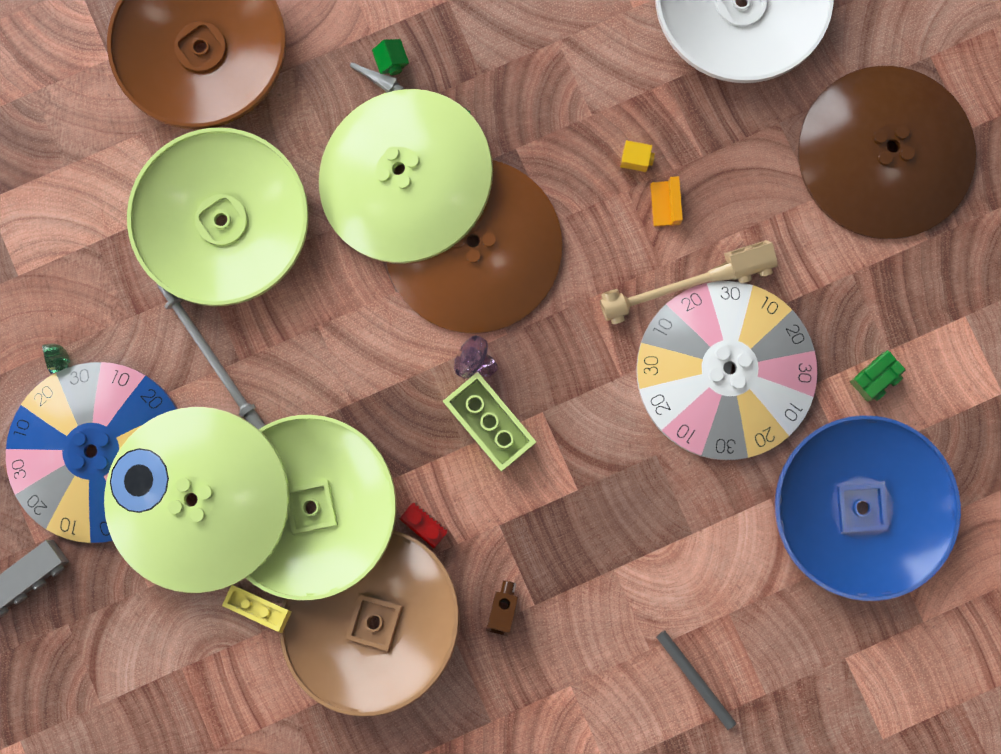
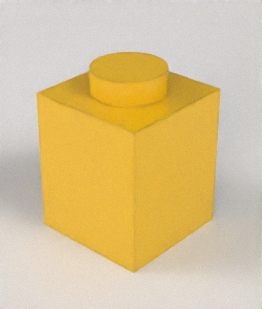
M626 140L620 167L646 172L648 166H652L655 153L651 152L652 145Z

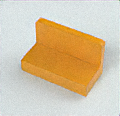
M679 176L670 177L669 181L652 182L650 189L653 225L655 227L680 225L683 217Z

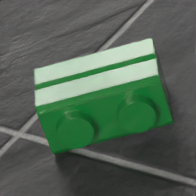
M887 350L882 352L857 374L850 383L866 401L873 399L878 401L887 393L885 389L890 384L895 386L903 379L902 374L906 369Z

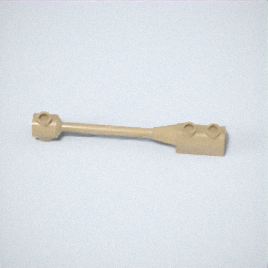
M765 240L724 253L726 262L709 270L707 273L627 298L622 293H619L618 289L604 292L601 294L602 299L600 300L603 315L606 321L611 320L612 324H618L625 321L624 316L629 314L631 306L709 281L738 279V282L745 283L751 281V275L759 273L761 277L773 273L772 268L777 267L773 243Z

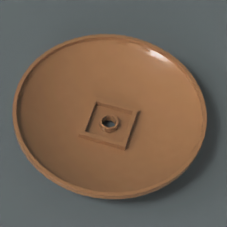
M394 530L382 558L367 576L354 586L341 593L322 599L293 600L284 598L282 604L283 608L292 611L283 633H280V641L285 661L294 679L311 698L321 705L336 712L352 716L368 717L389 714L421 698L432 688L445 671L453 655L459 633L460 614L458 597L453 581L445 566L421 542ZM378 617L380 625L372 630L370 628V620Z

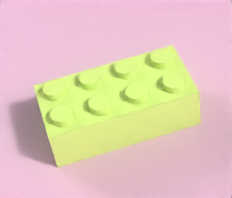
M478 372L443 400L446 407L501 472L536 444L535 439Z

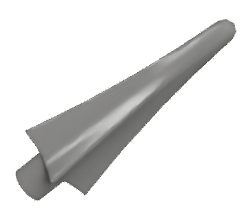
M355 63L350 64L351 68L369 78L387 93L404 90V87L399 85L395 77L380 74Z

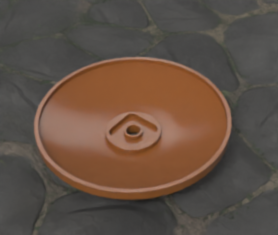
M118 0L108 27L107 52L111 70L118 85L129 100L143 113L172 127L194 130L219 127L240 119L257 107L269 94L283 67L286 53V30L276 0ZM199 43H205V51L201 53L195 51Z

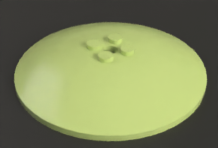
M404 89L381 94L353 110L336 128L325 148L319 171V193L324 213L341 239L367 257L389 263H412L432 258L457 244L469 233L480 218L487 204L492 186L493 163L490 147L474 117L460 104L446 96L419 89ZM398 165H405V170L402 174L396 175L394 173Z
M296 415L269 423L259 430L274 446L283 463L289 486V511L284 531L274 551L246 579L263 591L286 599L315 600L341 593L367 576L382 558L392 537L396 520V492L388 465L375 445L366 436L348 424L336 419L318 415ZM309 501H313L316 504V511L312 514L306 511V504Z

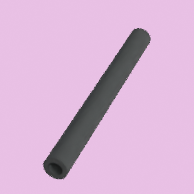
M664 630L656 636L658 641L725 728L729 730L736 725L735 720L667 632Z

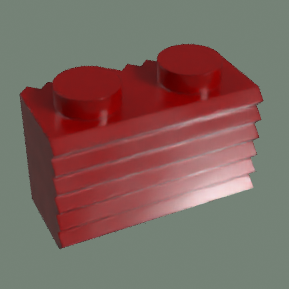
M412 503L399 518L433 548H436L448 534V529H445V526L441 527V523L438 524V520L435 521L434 518H431V515H428V512H424V509H421V506H417V503Z

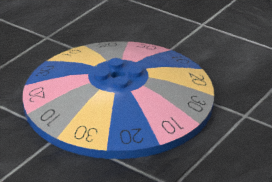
M93 362L78 364L65 368L46 378L30 392L20 405L11 423L7 437V473L13 492L20 505L39 525L60 537L86 543L113 541L105 517L104 496L107 477L114 458L126 440L138 428L161 414L178 409L174 401L159 384L148 376L129 367L114 363ZM90 445H94L97 448V454L93 458L88 457L86 453Z

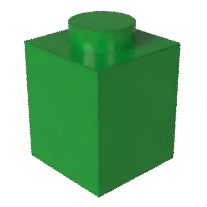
M384 39L372 49L380 74L398 75L409 64L401 39Z

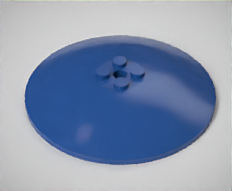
M853 416L833 421L818 428L808 435L790 454L783 466L776 488L775 517L784 548L795 565L810 580L825 590L842 597L862 601H880L912 592L926 583L940 570L949 557L957 539L961 518V502L956 479L949 464L928 438L912 427L893 419L879 416ZM861 501L868 505V511L865 514H860L857 511V504Z

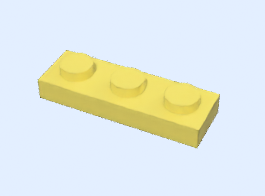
M231 585L222 604L223 607L280 633H283L292 612L235 585Z

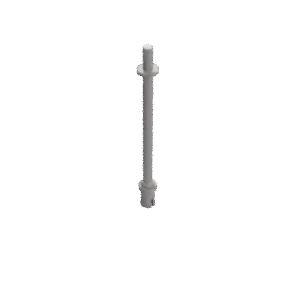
M157 285L168 301L164 307L166 309L173 308L240 407L239 416L257 429L264 427L266 424L263 423L255 411V405L247 403L181 306L180 303L183 299L175 297V295Z

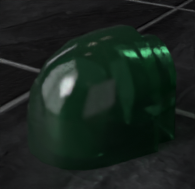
M55 343L42 345L45 363L50 374L69 367L70 357L65 348Z

